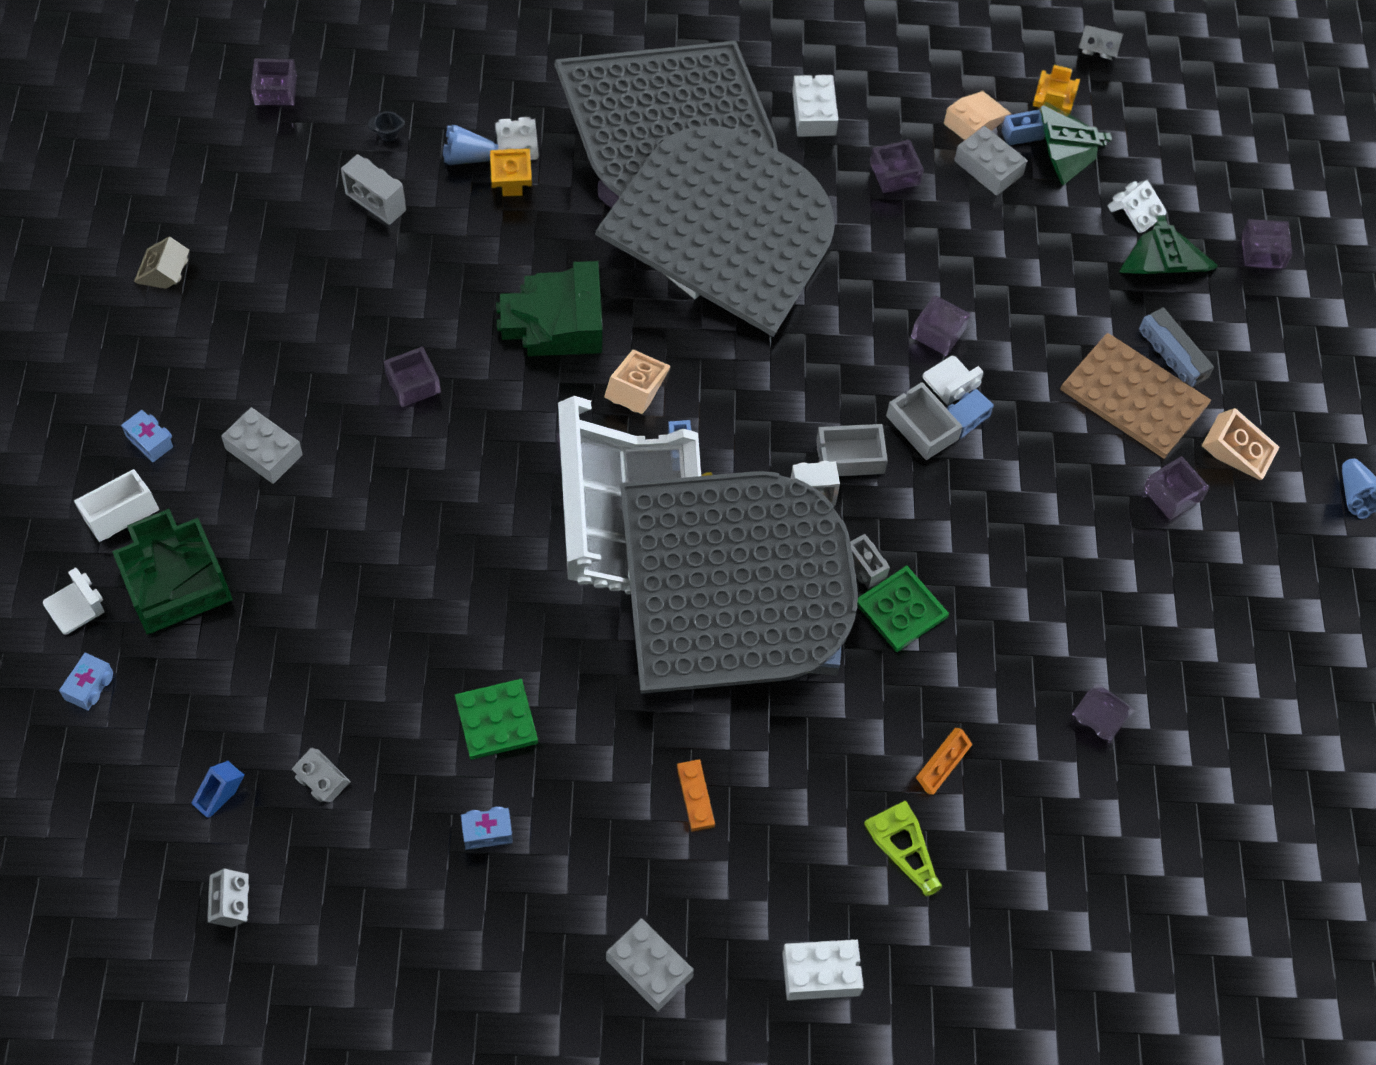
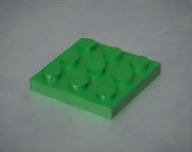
M905 566L860 596L857 601V607L896 652L949 616L947 610L908 566Z
M522 679L455 694L470 760L538 744Z

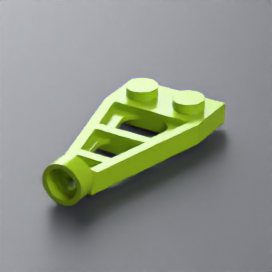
M906 801L865 820V826L876 844L922 889L925 896L932 895L941 889L942 885L935 876L918 820ZM902 830H907L912 839V846L905 850H899L890 841V836ZM915 852L919 853L924 864L923 867L917 870L912 869L905 860V857Z

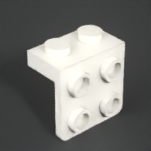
M530 117L519 118V121L501 119L495 123L498 150L530 148V160L538 158L535 119L530 120Z
M1148 180L1140 183L1136 181L1130 183L1125 187L1126 191L1116 194L1113 197L1114 201L1108 205L1111 212L1123 208L1139 233L1145 232L1156 223L1157 215L1166 214L1164 206Z
M950 356L924 372L923 379L946 405H949L955 400L960 399L965 393L976 389L981 384L983 371L979 366L968 371L955 356Z
M77 568L68 572L73 581L72 584L43 601L44 607L65 635L104 613L100 603L103 601V598L97 589L92 591L89 587L92 584L86 573L80 574Z

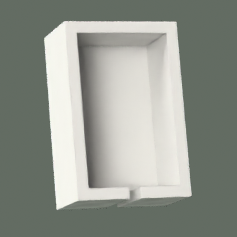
M815 75L814 79H812V76H794L792 92L797 136L836 135L838 114L833 75Z
M134 469L74 500L84 521L99 542L128 528L127 525L149 517L159 510L150 490Z
M858 940L785 944L783 962L787 1000L860 996L863 982L861 966H858L860 963Z

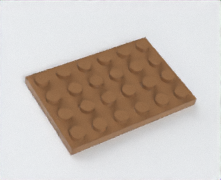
M1108 332L1067 378L1060 389L1164 459L1211 402V399Z

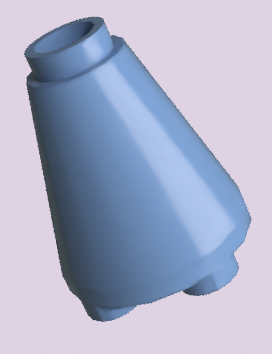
M457 125L447 126L446 137H448V145L444 144L443 156L444 162L449 165L490 162V150H498V144H494L491 140Z
M1357 459L1345 461L1342 465V475L1348 510L1352 514L1357 515L1358 518L1365 519L1370 514L1376 512V476Z

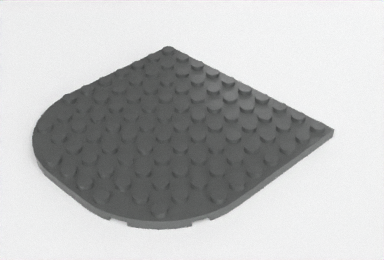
M736 41L556 59L555 61L558 76L590 163L603 183L619 197L658 144L670 135L684 129L698 126L729 128L748 134L777 150L773 130Z
M698 126L678 131L658 144L597 228L595 235L774 337L831 243L834 232V215L830 200L820 183L799 163L740 131L717 126Z
M764 471L620 483L641 694L789 680L805 675L822 666L841 648L851 631L857 610L858 592L849 534L844 521L841 520L835 511L834 505L817 489L797 478L791 479L780 476L779 473Z

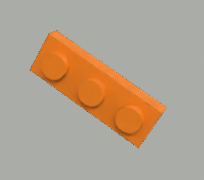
M954 728L917 775V780L928 794L934 795L973 745L961 728Z
M700 759L678 763L677 769L691 831L714 828L715 822Z

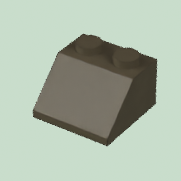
M170 236L146 250L134 282L164 289L176 285L182 277V268L188 262L187 255L189 249Z

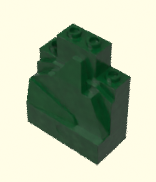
M598 261L573 262V268L564 272L537 273L536 276H524L525 284H521V293L500 294V302H496L497 315H501V319H497V332H502V340L523 339V348H527L528 356L602 353V316Z
M170 509L127 525L134 543L112 551L134 608L147 635L233 600L198 518L177 526Z

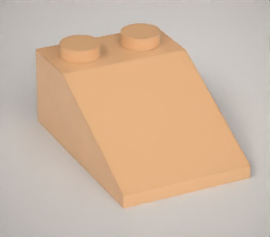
M982 91L960 98L947 108L944 124L966 140L983 126L992 131L1004 121L1005 116L1011 115V113Z
M632 350L611 375L604 397L615 404L629 408L633 412L643 414L653 400L670 366Z
M1235 408L1218 414L1202 444L1216 459L1259 480L1264 478L1279 449L1278 445Z

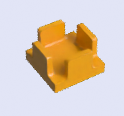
M1057 65L1053 66L1051 75L1046 74V71L1042 70L1033 106L1041 108L1047 101L1070 115L1080 79L1070 80L1072 69Z
M530 148L490 150L492 188L502 187L503 196H521L523 185L532 186Z

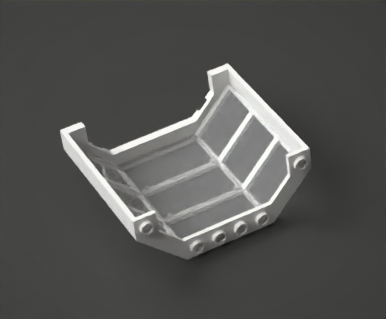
M573 396L558 402L568 579L578 581V584L581 585L594 584L596 588L608 587L611 591L623 590L626 594H631L620 483L701 476L698 433L681 429L667 435H659V439L645 440V436H634L579 420V414L591 410V401Z

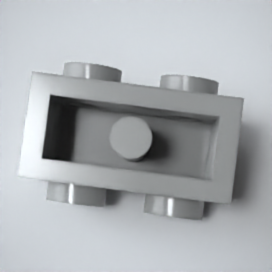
M1085 25L1079 48L1083 49L1082 53L1093 55L1094 52L1101 53L1100 57L1112 59V56L1117 57L1123 34ZM1090 37L1094 38L1093 44H1088ZM1109 41L1113 43L1111 48L1106 47Z
M866 534L850 541L854 569L860 583L865 584L870 589L886 580L890 567Z
M310 748L292 768L297 774L295 778L302 785H308L313 790L311 794L320 802H332L351 782L318 749Z
M223 869L210 875L209 923L234 927L247 921L248 874Z

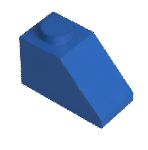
M229 761L210 767L191 804L207 818L211 817L235 794L244 774Z

